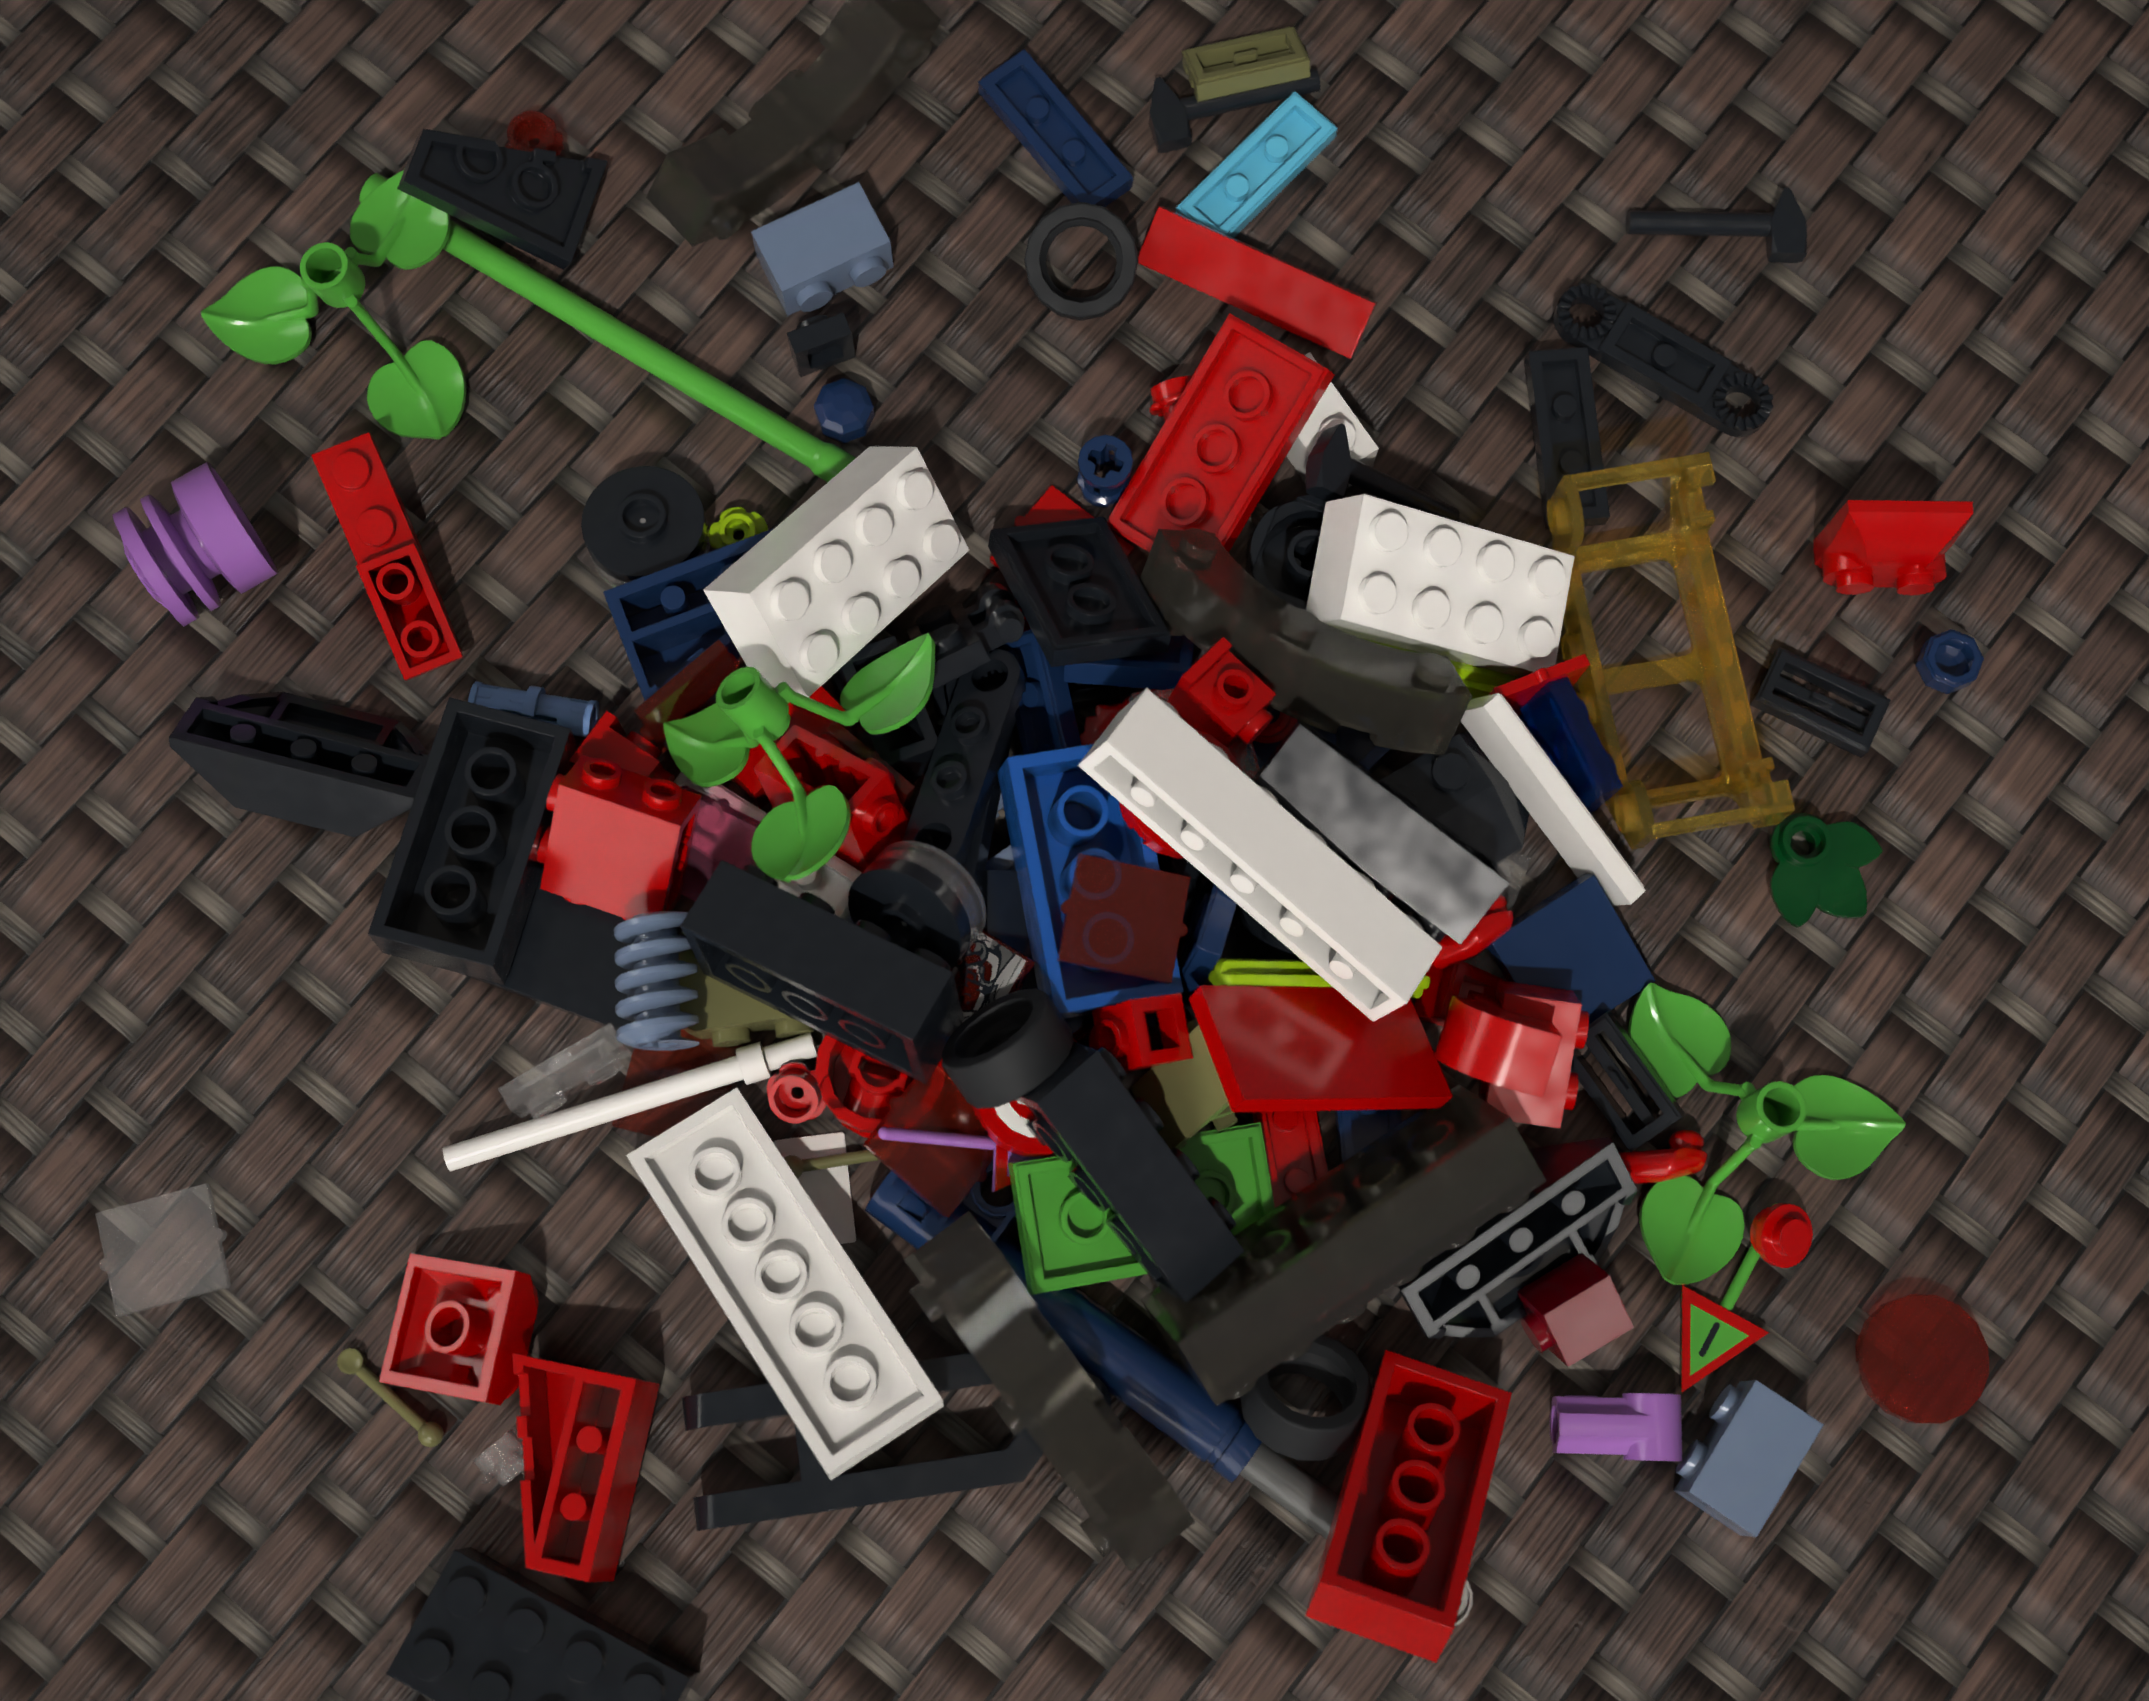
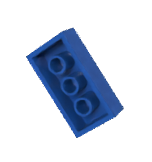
M1094 744L1007 757L997 772L1015 870L1017 871L1038 990L1048 994L1064 1019L1092 1014L1091 1010L1119 1004L1131 999L1183 993L1157 854L1142 843L1145 840L1137 834L1134 828L1130 830L1121 815L1119 801L1078 766Z

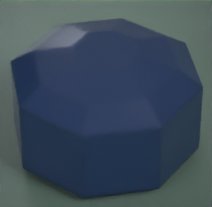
M845 378L824 385L813 406L823 435L842 443L866 436L875 417L874 407L866 387Z
M1950 629L1930 637L1922 645L1915 665L1925 686L1945 694H1950L1969 686L1977 679L1984 658L1973 637Z

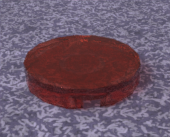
M1909 1294L1881 1304L1864 1322L1856 1343V1362H1859V1370L1863 1377L1861 1382L1867 1395L1885 1413L1908 1423L1940 1424L1965 1414L1981 1397L1989 1376L1988 1346L1978 1323L1958 1304L1937 1295Z

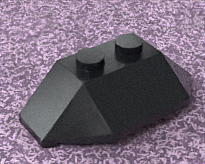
M286 692L240 694L218 701L214 696L196 697L169 736L170 747L235 808L351 837H357L411 809L430 754V750H426L420 740L399 720Z
M1468 731L1454 736L1377 781L1378 783L1381 781L1387 783L1407 797L1422 811L1421 815L1431 822L1432 819L1437 822L1439 821L1457 834L1473 850L1472 854L1477 858L1483 853L1496 864H1499L1523 848L1529 812L1515 795L1508 781L1495 768ZM1347 859V862L1350 865H1352L1357 872H1364ZM1397 896L1391 899V902L1400 910L1415 912L1414 909Z
M1604 1137L1522 1150L1419 1223L1396 1286L1420 1329L1428 1338H1442L1444 1335L1461 1338L1496 1337L1527 1315L1517 1293L1518 1290L1580 1253L1586 1255L1595 1264L1599 1263L1618 1228L1624 1206L1631 1204L1638 1191L1614 1142Z

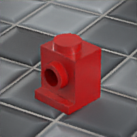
M1222 637L1181 676L1167 702L1177 710L1180 717L1193 729L1209 733L1229 749L1239 738L1249 745L1267 727L1274 716L1266 709L1276 696V693L1229 651L1232 644Z
M607 710L569 760L574 766L582 755L591 758H603L617 763L623 769L652 779H666L674 782L675 778L657 760L662 752L650 741L634 731H631L625 738L624 735L626 733L619 720Z
M1181 993L1131 999L1119 1004L1091 1010L1094 1027L1089 1034L1090 1048L1097 1050L1100 1047H1104L1122 1065L1125 1072L1193 1058ZM1157 1012L1163 1049L1152 1051L1146 1015Z

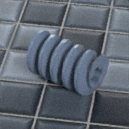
M660 911L639 914L617 924L614 928L616 940L628 945L619 949L614 954V961L618 966L630 970L615 979V987L617 991L631 996L619 1001L615 1005V1012L619 1017L632 1021L621 1026L616 1031L618 1042L637 1049L653 1051L687 1049L700 1044L698 1041L681 1037L682 1029L699 1023V1016L680 1011V1004L699 998L697 990L681 986L679 980L698 972L696 964L679 960V953L691 949L686 936L678 934V928L681 927L680 925L688 912Z

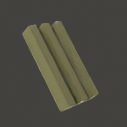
M1292 26L1182 51L1183 69L1185 74L1189 75V83L1191 88H1194L1197 102L1310 77V59L1295 28Z

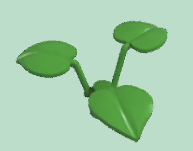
M403 170L374 189L357 207L350 224L352 243L360 251L367 254L358 253L353 247H348L344 252L338 245L328 242L316 244L309 248L301 259V277L288 268L278 266L257 270L240 280L220 300L202 310L201 316L211 331L234 352L254 362L280 364L296 358L309 346L312 334L307 318L315 317L319 313L318 296L331 307H349L394 361V363L379 368L369 382L367 402L373 417L382 427L396 435L408 438L439 440L451 433L459 422L464 410L466 381L459 362L444 346L431 340H424L415 344L403 356L401 351L359 301L365 289V277L358 265L379 267L387 258L399 269L410 270L419 268L437 257L448 241L451 228L450 215L398 190Z
M929 633L924 634L893 649L862 668L849 680L840 694V704L845 711H840L797 693L786 682H781L773 688L757 669L743 667L735 670L722 681L716 693V703L689 717L663 723L668 749L675 764L691 782L702 787H714L733 779L745 767L749 758V748H755L759 744L762 745L789 786L794 801L780 804L768 812L754 831L751 844L752 856L755 864L767 876L789 883L791 880L801 879L818 870L833 857L842 845L847 835L851 818L849 803L835 786L827 785L820 787L806 796L803 785L776 746L774 740L781 737L790 724L788 703L845 726H852L860 721L861 726L870 734H884L896 730L912 720L923 709L930 697L935 676V642Z
M1649 983L1645 986L1634 1004L1629 1021L1628 1035L1674 1098L1682 1097L1698 1083L1707 1092L1739 1096L1741 1102L1736 1113L1737 1123L1743 1134L1747 1137L1745 1142L1708 1178L1704 1187L1695 1179L1683 1176L1655 1183L1643 1198L1639 1213L1641 1235L1662 1278L1672 1285H1687L1704 1280L1718 1272L1734 1257L1740 1247L1744 1234L1743 1211L1734 1200L1714 1193L1717 1187L1753 1151L1762 1146V1143L1775 1141L1795 1131L1793 1149L1799 1161L1819 1177L1829 1180H1843L1858 1175L1871 1166L1884 1148L1906 1125V1122L1877 1096L1856 1084L1835 1076L1814 1075L1801 1080L1794 1086L1786 1082L1776 1081L1756 1090L1751 1082L1734 1084L1714 1081L1709 1076L1720 1072L1729 1061L1731 1036L1722 1018L1711 1007L1694 997L1669 991L1655 983Z

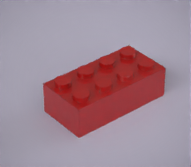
M1385 1350L1371 1384L1372 1396L1369 1407L1355 1439L1305 1617L1436 1663L1455 1627L1512 1393Z

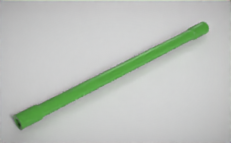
M379 173L371 175L362 187L360 203L388 178ZM450 219V234L443 250L810 468L814 475L827 483L856 459V457L838 446L823 442Z

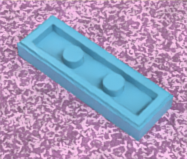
M1294 91L1176 207L1175 212L1235 238L1336 138L1338 128Z

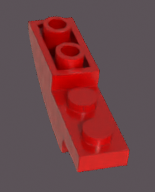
M368 432L312 454V459L358 564L356 565L358 573L404 680H411L464 658L402 499L394 488L373 436Z

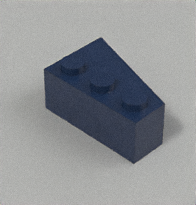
M773 529L603 592L644 701L655 723L659 722L741 657L703 590Z

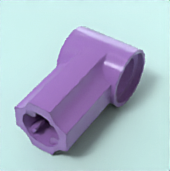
M1622 1393V1398L1580 1395L1552 1397L1550 1411V1438L1553 1453L1623 1455V1460L1682 1461L1681 1395Z

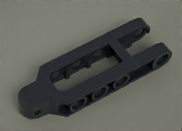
M1005 1348L921 1360L918 1363L938 1393L997 1383L1011 1394L1017 1435L1006 1450L843 1474L830 1481L795 1425L801 1481L693 1497L697 1531L1023 1482L1051 1443L1085 1438L1096 1434L1105 1426L1111 1414V1397L1105 1384L1098 1377L1088 1372L1073 1371L1041 1376ZM770 1384L682 1397L685 1431L716 1425L754 1422L789 1416Z

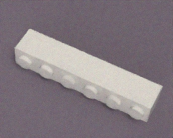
M1148 688L1143 690L1118 712L1078 764L1082 770L1371 1021L1374 1022L1408 1003L1442 949V946L1424 931L1422 925L1415 918L1404 914L1376 889L1374 883L1367 876L1355 871L1327 846L1325 840L1318 833L1306 828L1278 803L1276 797L1269 790L1258 786L1229 760L1227 754L1220 747L1208 742L1180 717L1177 710L1171 704L1159 699Z

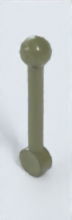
M890 1141L886 1147L802 1160L798 1156L788 1155L784 1157V1160L796 1178H799L803 1172L878 1160L889 1159L892 1163L896 1164L910 1143Z
M348 1348L340 1353L337 1360L340 1371L348 1375H357L418 1431V1439L423 1446L431 1448L441 1443L444 1436L441 1425L434 1421L427 1422L387 1384L380 1383V1378L366 1366V1357L363 1352Z

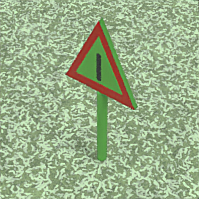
M1752 1244L1720 1305L1681 1285V1393L1769 1333L1731 1312L1760 1257Z

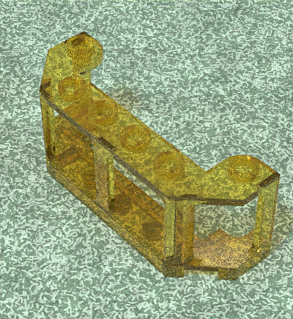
M1709 452L1565 475L1557 486L1552 499L1547 501V519L1552 533L1553 550L1575 556L1563 619L1567 634L1562 635L1561 649L1564 661L1586 654L1590 662V666L1577 681L1580 692L1575 693L1574 697L1575 714L1581 729L1588 728L1593 751H1589L1587 756L1589 776L1595 788H1602L1605 805L1632 850L1644 848L1654 839L1750 822L1754 829L1778 825L1795 811L1788 779L1772 782L1770 772L1775 769L1773 758L1762 759L1708 530L1715 522L1713 510H1706L1701 487L1710 486L1716 482ZM1671 476L1670 525L1668 530L1657 534L1580 546L1584 538V516L1579 491ZM1655 561L1668 562L1674 570L1692 646L1691 653L1686 656L1602 670L1581 574ZM1683 682H1695L1703 692L1720 764V776L1711 780L1646 790L1644 784L1639 779L1628 781L1608 695ZM1716 797L1731 798L1740 807L1734 810L1658 823L1654 822L1652 808Z

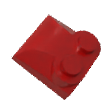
M1848 500L1813 540L1814 564L1822 569L1824 583L1836 586V592L1840 594H1863L1872 591L1874 587L1896 588L1897 593L1901 595H1922L1932 592L1935 589L1934 584L1944 580L1947 576L1945 553L1955 543L1973 515V501Z
M410 1253L379 1382L501 1405L519 1386L518 1375L513 1372L512 1353L527 1356L538 1311V1293L532 1283L531 1275L515 1270Z

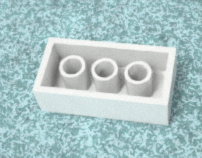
M869 446L703 591L747 667L757 669L773 688L781 682H786L793 691L810 697L969 551V548L918 448Z
M1366 494L1332 500L1325 504L1303 624L1521 678L1534 673L1540 668H1547L1556 664L1575 556Z

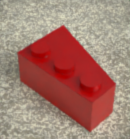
M512 1353L513 1372L518 1375L521 1412V1416H516L517 1437L522 1438L525 1480L520 1481L525 1567L585 1582L614 1581L660 1384Z

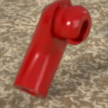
M1503 895L1498 897L1461 945L1447 934L1441 942H1437L1442 946V949L1433 961V966L1442 970L1471 958L1510 931L1513 923V911L1507 909L1506 898Z
M1680 1130L1674 1132L1669 1138L1671 1149L1619 1152L1634 1184L1663 1182L1698 1173L1703 1168L1707 1160V1153L1703 1151L1704 1138L1702 1135L1693 1130Z

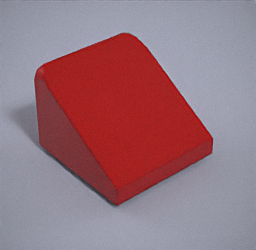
M1463 961L1442 970L1437 969L1432 964L1426 973V976L1430 977V986L1424 989L1420 998H1416L1414 1007L1419 1019L1443 1027L1453 995L1467 999L1468 992L1471 990L1495 998L1497 980L1502 979Z

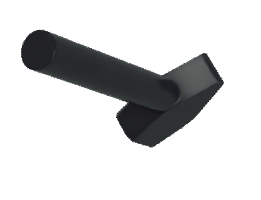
M1316 68L1310 69L1309 78L1197 102L1195 95L1179 99L1165 81L1157 77L1154 81L1149 115V126L1157 152L1162 154L1188 148L1192 145V135L1188 121L1284 100L1294 91L1300 96L1319 92L1321 89L1319 74Z
M1790 188L1783 189L1772 213L1628 211L1626 216L1627 235L1765 237L1767 258L1771 263H1799L1807 255L1806 219Z
M1342 423L1323 430L1308 456L1306 465V493L1325 502L1345 498L1347 486L1351 484L1380 499L1454 521L1459 520V510L1352 458L1350 456L1346 427Z

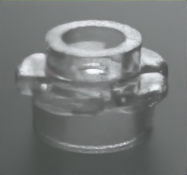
M515 1426L473 1460L485 1476L480 1480L482 1484H487L496 1478L501 1486L504 1487L524 1470L522 1438L517 1437V1428Z

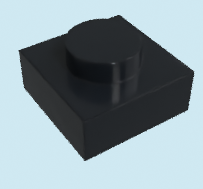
M844 313L832 317L827 315L813 316L801 322L796 330L787 333L791 356L800 377L856 357L852 333Z

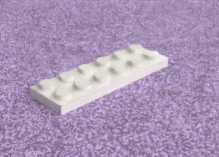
M737 1087L626 1155L830 1481L944 1407L943 1399Z

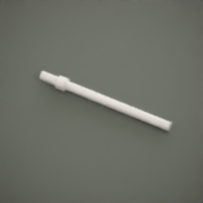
M811 1032L765 1047L759 1041L737 1048L736 1056L443 1147L444 1160L448 1170L451 1172L744 1080L746 1085L769 1079L771 1077L770 1071L779 1069L786 1063L802 1062L817 1057V1049Z

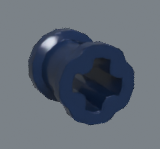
M1108 435L1094 437L1087 441L1080 450L1077 484L1082 491L1084 500L1093 506L1105 508L1113 503H1118L1131 481L1132 454L1125 442L1117 437ZM1110 450L1114 452V455H1110ZM1104 466L1114 468V471L1109 470L1105 478L1095 475V473H1100ZM1095 488L1100 489V493H1097Z

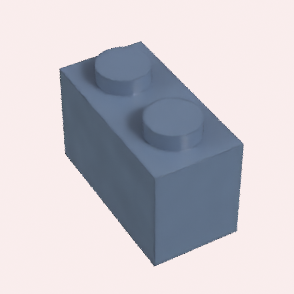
M859 182L751 231L757 259L787 316L800 310L803 312L817 310L826 305L834 294L854 285L856 287L871 285L881 279L888 269L893 268L891 241Z
M1750 1380L1739 1382L1736 1388L1729 1384L1720 1393L1709 1413V1417L1715 1420V1423L1703 1443L1697 1439L1694 1440L1682 1455V1461L1678 1462L1676 1473L1682 1477L1674 1492L1738 1535L1757 1537L1824 1424L1759 1381Z

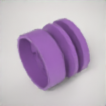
M209 462L200 465L171 482L173 493L181 509L171 515L152 495H147L140 499L142 507L152 525L149 528H146L129 507H125L112 515L122 538L124 553L138 578L150 595L167 608L183 627L199 619L197 609L188 593L189 591L194 590L210 611L221 606L212 578L222 574L239 593L243 594L278 574L273 560L229 488Z

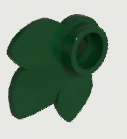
M1807 813L1792 814L1781 820L1773 829L1770 837V849L1773 858L1777 862V866L1770 879L1769 887L1773 902L1782 917L1796 928L1805 924L1816 908L1823 913L1837 918L1858 919L1863 917L1867 913V893L1859 868L1866 866L1883 852L1876 839L1865 828L1849 821L1826 825L1818 817ZM1793 836H1801L1806 839L1809 844L1808 855L1797 854L1792 849L1791 839Z

